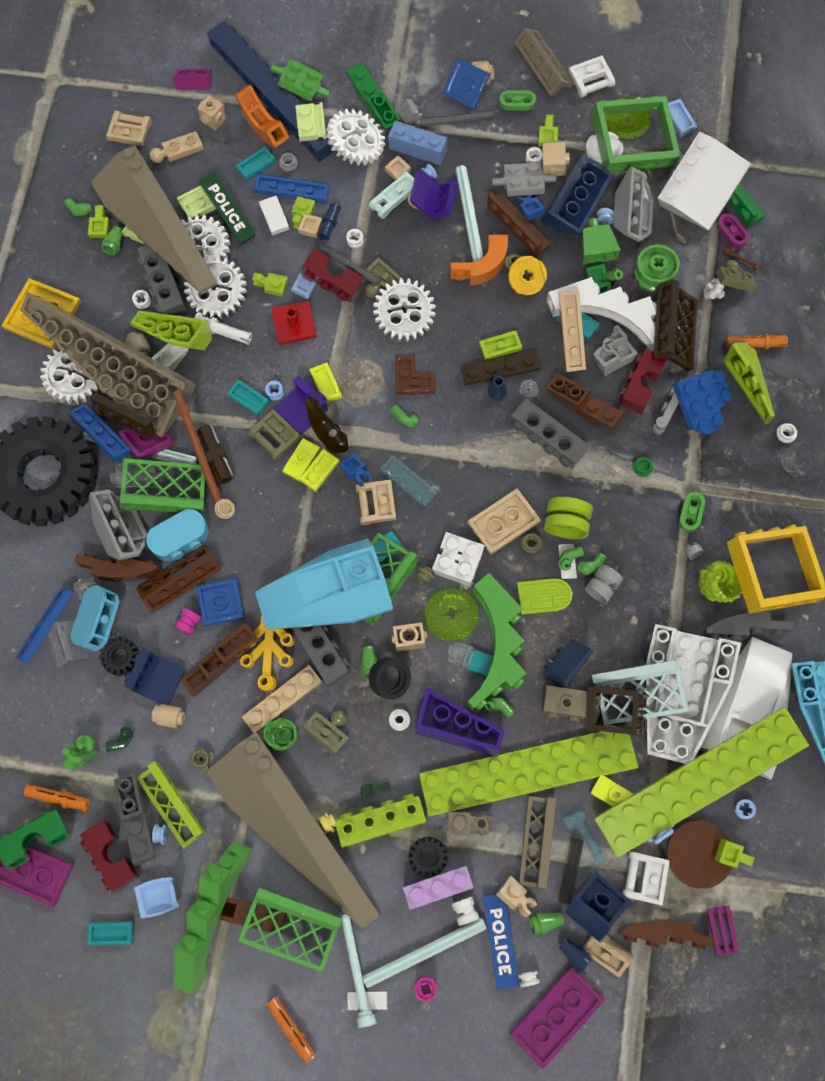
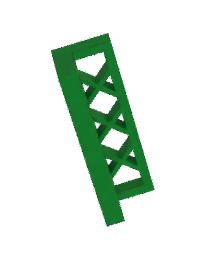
M739 183L728 203L749 228L763 220L765 214Z

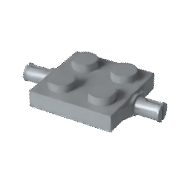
M541 162L505 164L503 177L492 178V186L504 185L507 196L545 194V182H556V174L545 175L542 171Z

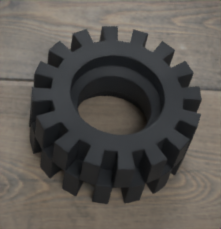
M125 637L109 639L110 642L104 645L105 648L100 649L102 655H99V659L102 660L100 663L109 673L120 677L121 675L126 676L129 671H132L135 665V657L140 651L131 640ZM118 649H124L128 654L127 660L122 664H115L113 661V654Z
M427 836L419 838L412 844L408 859L411 868L416 874L429 878L437 876L445 869L448 853L445 845L440 840ZM425 848H431L437 854V860L431 866H425L420 861V853Z

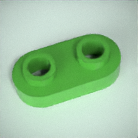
M506 90L501 93L499 99L500 107L511 111H528L533 109L536 104L535 94L528 90Z
M690 492L683 501L679 526L686 532L695 531L701 523L705 498L699 492ZM694 501L696 506H692L690 502ZM686 520H690L692 525L686 524Z

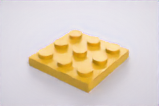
M29 278L1 326L7 331L55 349L57 344L52 339H49L40 327H37L20 311L27 292L72 315L75 314L81 300Z

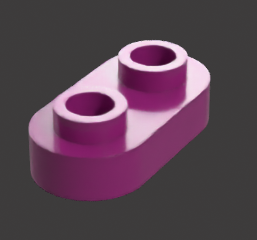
M730 213L723 214L719 218L717 228L729 244L734 248L744 247L748 242L749 233L739 220Z

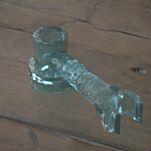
M578 809L572 814L567 813L562 816L560 821L568 833L576 829L578 830L589 848L595 863L598 865L606 861L605 855L596 845L583 823L587 820L584 812Z

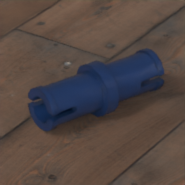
M330 203L327 214L322 219L323 224L318 237L324 241L329 240L332 229L336 227V219L341 210L339 204Z

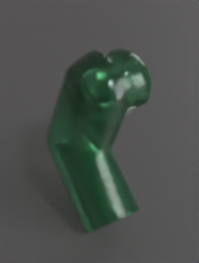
M128 726L122 727L117 740L105 743L106 751L113 752L126 749L134 737L133 730Z

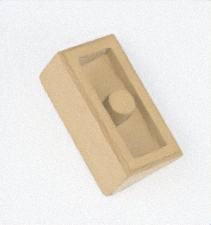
M590 935L583 946V949L590 953L589 956L618 978H620L632 961L633 953L608 935H605L601 942Z

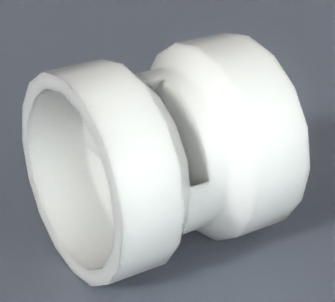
M472 897L452 903L453 910L458 915L457 922L459 926L479 919L478 913L473 908L474 901Z

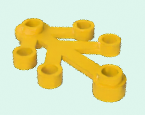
M261 616V624L253 633L258 638L265 633V639L249 655H243L240 663L246 668H251L255 661L264 653L262 675L258 679V687L269 692L276 687V679L271 675L272 654L274 653L279 658V664L283 667L288 668L293 664V658L286 654L275 642L274 631L281 637V644L286 647H291L295 642V638L284 629L266 630L263 617ZM290 637V641L285 643V639ZM288 657V663L284 664V659ZM249 658L250 662L246 665L245 661ZM267 678V684L263 685L264 679Z

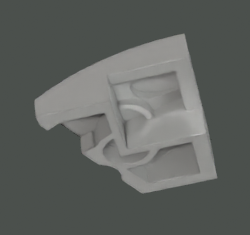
M618 325L614 326L613 333L609 338H605L603 345L594 353V359L604 376L636 360L638 357V352L628 342L627 335Z

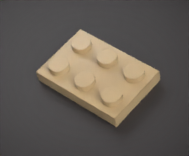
M517 488L468 520L467 524L481 543L485 545L489 554L492 555L539 524L541 519Z

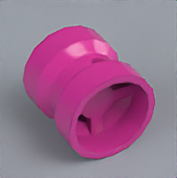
M183 608L180 613V619L175 622L173 627L192 636L195 624L199 623L202 617Z
M429 976L420 977L415 984V995L424 1002L434 999L437 993L435 980Z

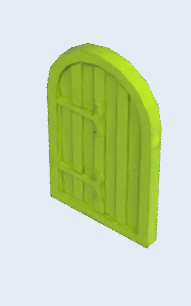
M550 578L517 582L520 607L523 609L521 615L561 611L568 607L572 600L573 592L571 587L561 579Z

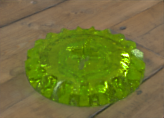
M624 97V98H619V99L627 100V99H634V98ZM650 111L605 115L608 131L616 134L619 140L621 138H625L626 141L628 139L635 140L637 137L641 138L650 127L651 113ZM630 117V121L623 122L624 119Z
M444 588L436 592L428 601L425 609V620L428 628L435 636L446 641H458L469 636L475 629L479 618L478 606L475 600L462 589ZM449 609H452L453 612H458L454 619H451L450 616H445L449 613Z

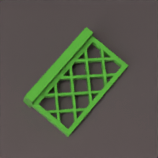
M124 458L120 508L180 513L185 509H193L202 515L205 476L201 466L198 464ZM128 464L137 465L141 471L132 477L127 471ZM152 466L158 467L161 471L155 478L147 472ZM172 468H177L182 473L175 480L167 473ZM192 470H200L201 477L194 482L188 473ZM144 473L151 481L142 487L135 479ZM163 475L171 481L164 489L156 482ZM184 476L191 483L185 490L177 484ZM131 482L140 489L134 494L125 493L126 486ZM152 484L160 490L155 496L149 495L145 491ZM173 485L181 492L176 497H170L166 493ZM195 487L200 492L199 499H192L186 493Z
M377 533L371 543L374 550L375 544L379 539L387 544L388 550L375 551L376 556L387 553L389 555L390 564L380 565L381 569L391 568L392 574L389 578H385L392 601L420 561L417 554L407 551L390 539ZM400 552L405 555L400 562H392L391 553ZM382 614L363 620L371 627H374Z
M257 887L237 941L323 972L342 919ZM257 902L266 905L269 915L257 920L254 914ZM270 907L276 909L277 911L272 913ZM280 912L287 913L290 923L278 928L274 915ZM291 915L298 917V919L293 921ZM253 916L255 922L249 924ZM271 917L276 930L263 935L259 923ZM301 920L308 921L311 930L299 936L295 923ZM312 923L317 924V925H319V926L316 927V928H313ZM256 925L261 937L254 941L245 939L244 936L247 929ZM292 925L296 938L284 943L280 931ZM323 927L330 929L329 939L320 943L315 931ZM278 933L282 945L274 949L268 947L265 938ZM313 933L317 945L305 950L301 938ZM263 940L264 945H261L257 942ZM298 940L303 952L294 957L289 954L286 946ZM284 948L285 953L280 952L278 950ZM318 948L322 954L319 966L311 963L307 955ZM302 956H305V958H306L307 961L302 960V959H299V958L302 957Z

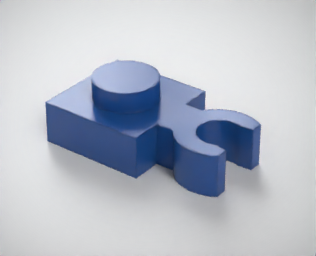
M526 195L524 198L517 196L520 211L528 221L545 214V208L537 197L531 199V195Z
M355 453L339 463L340 469L350 480L356 478L359 486H364L363 478H368L369 481H372L366 464Z

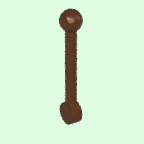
M726 247L723 251L724 255H731L751 265L755 270L760 268L758 262L754 263L732 252L730 247Z

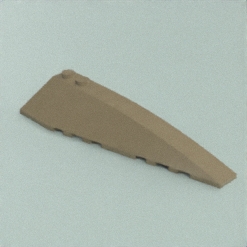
M133 145L118 152L91 181L105 208L112 212L119 221H122L130 231H133L151 250L159 254L166 263H169L199 293L218 285L136 146Z
M27 292L20 311L37 327H40L45 332L44 334L49 339H52L58 345L57 347L66 353L70 360L91 381H94L99 386V389L106 393L113 402L151 420L155 433L160 437H164L179 416L177 411L178 405L173 392L181 390L184 401L187 404L196 384L95 326Z
M257 732L235 746L206 771L228 807L337 907L349 915L360 928L363 929L380 916Z

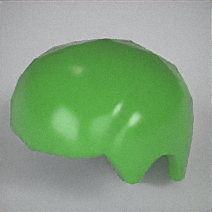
M279 718L275 721L267 722L263 730V737L272 749L277 751L287 750L297 741V728L291 721Z

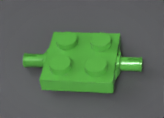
M292 59L289 60L284 68L273 63L270 71L280 75L278 86L309 101H312L313 97L317 94L328 98L330 91L321 87L324 75Z

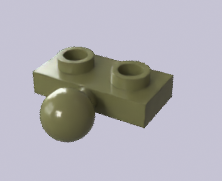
M378 257L366 271L380 278L381 282L378 286L369 283L365 287V294L369 298H376V295L380 294L381 287L386 290L385 284L387 283L392 286L393 280L400 284V278L402 277Z
M728 260L724 267L719 266L716 274L720 284L751 293L756 290L757 285L754 277L748 272H739L737 261Z
M336 710L331 714V721L329 722L316 711L303 725L302 730L335 756L349 739L347 735L337 728L346 724L347 715L342 710Z

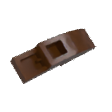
M558 373L546 386V390L553 397L596 426L600 424L613 431L624 417V412L590 395V390Z
M85 553L84 556L77 554L74 560L79 567L92 570L91 575L96 579L110 582L140 581L152 578L162 571L156 562L151 560L142 562L138 561L136 557L123 560L117 559V561L109 558L99 560L96 559V556Z
M228 897L219 920L243 926L252 903ZM256 905L254 910L257 920L269 915L265 906ZM270 908L272 913L277 911L276 909ZM280 912L274 915L278 928L284 925L287 913ZM253 916L249 924L255 922ZM271 917L259 923L262 931L270 933L276 930ZM256 925L250 927L258 930Z
M644 920L628 924L619 928L618 931L619 934L624 935V940L637 943V938L646 940L645 945L659 948L660 944L666 945L668 936H670L669 941L683 944V941L686 940L692 942V947L705 950L706 946L713 947L714 943L713 937L693 933V923L680 920Z

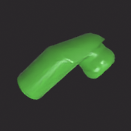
M68 198L64 202L74 216H85L92 212V207L88 203L76 204L72 198Z
M615 268L613 271H608L606 277L611 281L619 282L623 272L619 268Z

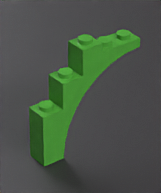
M490 573L476 583L472 589V593L482 605L489 620L493 640V654L486 680L466 705L471 712L476 708L478 711L481 710L488 703L487 698L491 695L496 697L504 688L507 691H510L512 688L517 690L525 682L523 678L527 674L512 658V656L516 657L523 650L522 645L525 642L512 628L521 619L520 614L523 609Z
M232 842L215 864L210 863L199 877V898L188 910L186 934L174 948V987L194 995L205 980L209 950L220 914L235 881L252 856V848Z

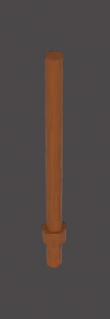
M181 390L174 391L173 395L178 405V414L183 418L216 504L222 498L190 417V408L185 403Z

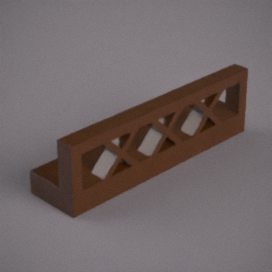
M493 192L488 194L487 208L536 258L550 248L551 243L502 193L497 196Z
M205 544L136 589L144 604L151 613H154L222 568Z

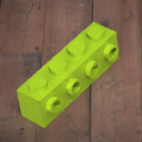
M413 793L401 797L402 801L394 803L393 800L380 803L381 807L377 809L369 806L360 809V814L352 816L351 812L340 815V820L335 821L342 848L427 823L419 796L415 797Z

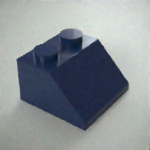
M572 639L568 643L563 642L557 649L558 656L555 659L550 658L544 665L546 670L543 675L556 686L565 688L594 651Z
M595 872L574 897L564 913L597 941L601 942L630 904L631 900Z

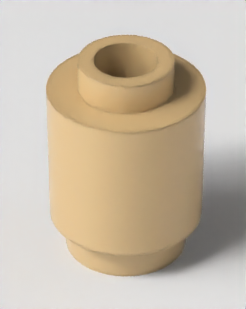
M165 704L155 705L152 712V722L175 729L184 723L185 713L182 712V708Z

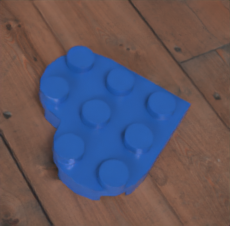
M706 371L672 384L690 430L694 429L697 433H700L699 435H707L715 432L723 424L724 419L720 408L726 405L727 401L731 400L732 395L722 371Z

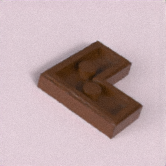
M395 356L396 395L435 394V373H415V356Z

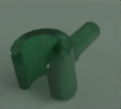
M390 782L364 784L361 787L360 795L372 797L373 790L391 787Z

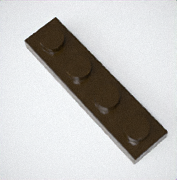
M537 350L464 364L461 365L460 369L464 385L467 386L492 381L495 376L506 378L540 371L541 365Z
M95 392L89 396L92 404L91 408L96 414H101L111 422H116L125 429H130L136 432L137 435L149 440L156 436L151 420Z

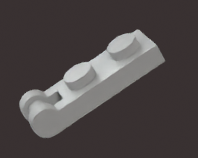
M672 388L669 394L672 397L670 403L665 402L661 413L664 415L658 417L653 426V432L657 435L663 434L679 403L674 388Z

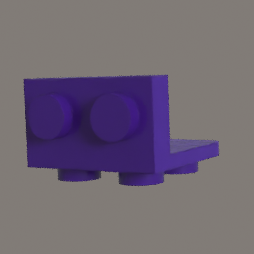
M420 169L415 174L410 203L434 221L448 217L452 212L458 182L452 179L439 184Z
M297 376L293 380L295 389L274 410L296 432L302 435L311 427L305 404L306 397L310 396L317 399L325 413L328 411L327 398L321 392L317 393L307 379L303 380L300 376Z

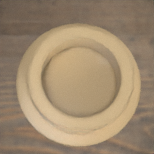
M221 499L215 504L214 510L219 518L228 519L234 514L235 506L232 501Z

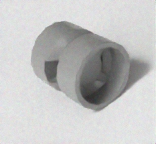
M601 565L595 573L596 578L589 581L585 591L595 600L607 604L614 594L612 590H617L623 581V577L611 567Z

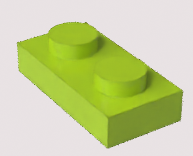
M516 330L479 341L484 360L522 351V345Z

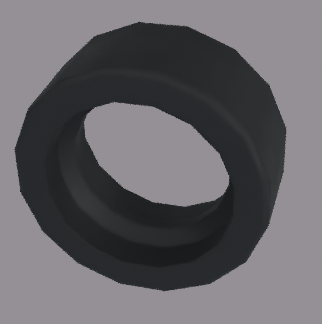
M387 657L379 659L373 664L369 672V686L380 697L393 700L400 698L410 686V670L400 660ZM394 666L398 670V682L390 691L384 690L381 686L382 673L387 667Z

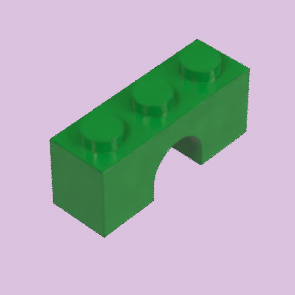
M57 810L46 811L34 822H26L20 826L19 830L13 833H6L0 837V858L9 871L30 860L27 846L31 840L38 837L44 838L48 846L52 848L71 837Z

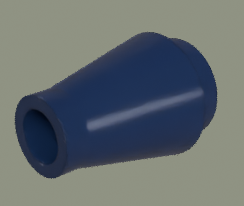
M495 376L488 387V394L494 399H502L507 394V387L502 376Z
M568 938L559 946V949L566 956L574 970L577 969L580 973L593 960L589 956V952Z

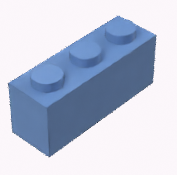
M398 121L394 122L388 135L389 149L441 166L447 152V137Z

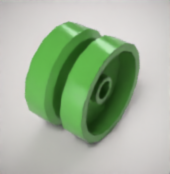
M650 245L643 249L638 256L633 273L634 283L638 289L649 295H658L660 284L676 278L680 267L678 255L674 250L665 245Z

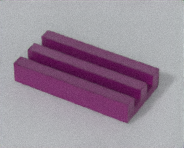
M730 906L707 908L711 936L714 938L715 955L738 953L739 949ZM722 911L725 912L732 948H729ZM713 912H717L724 949H720Z

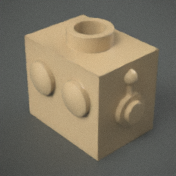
M565 142L543 143L544 174L566 175L569 153H565Z
M422 622L393 627L394 635L391 639L392 643L396 645L397 652L425 648L427 632L423 630Z

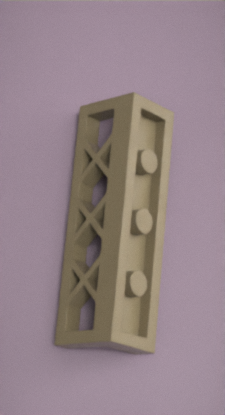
M525 28L514 43L549 95L555 96L562 87L571 88L574 85L573 81L539 31Z
M528 796L519 884L522 886L547 889L556 798ZM533 801L545 803L544 813L539 817L532 811ZM532 815L535 820L530 823ZM541 817H543V824L539 820ZM537 821L542 828V834L534 839L529 830L530 826ZM529 837H530V839H531L533 842H531V843L528 845V839H529ZM539 839H541V845H540V846H539V844L537 843V841H538ZM535 844L540 850V855L532 862L527 856V849ZM527 859L530 864L525 868ZM537 861H539L538 869L534 865ZM531 866L537 872V883L524 881L525 871Z

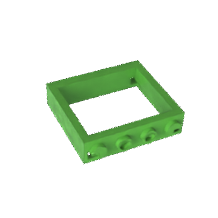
M666 96L636 97L634 99H617L615 101L601 100L595 103L591 116L602 165L609 172L628 171L630 167L638 170L673 167L678 162L681 156ZM657 110L667 151L614 156L605 115Z

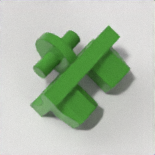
M82 735L77 738L75 744L64 747L61 753L66 757L61 765L70 771H74L77 766L84 767L89 760L96 758L99 752L93 750L95 746L93 738L89 735Z

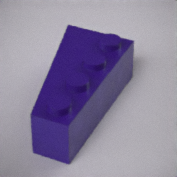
M427 687L416 723L415 734L498 757L504 730L481 717L475 716L469 710L459 707L448 698L436 694Z

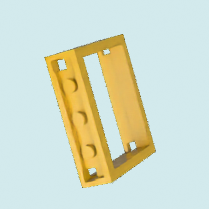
M790 525L781 530L780 527H775L766 532L760 529L750 534L740 532L735 534V538L726 542L749 614L816 603L825 599V581L806 526L797 527L796 525ZM792 537L809 591L764 599L746 544Z

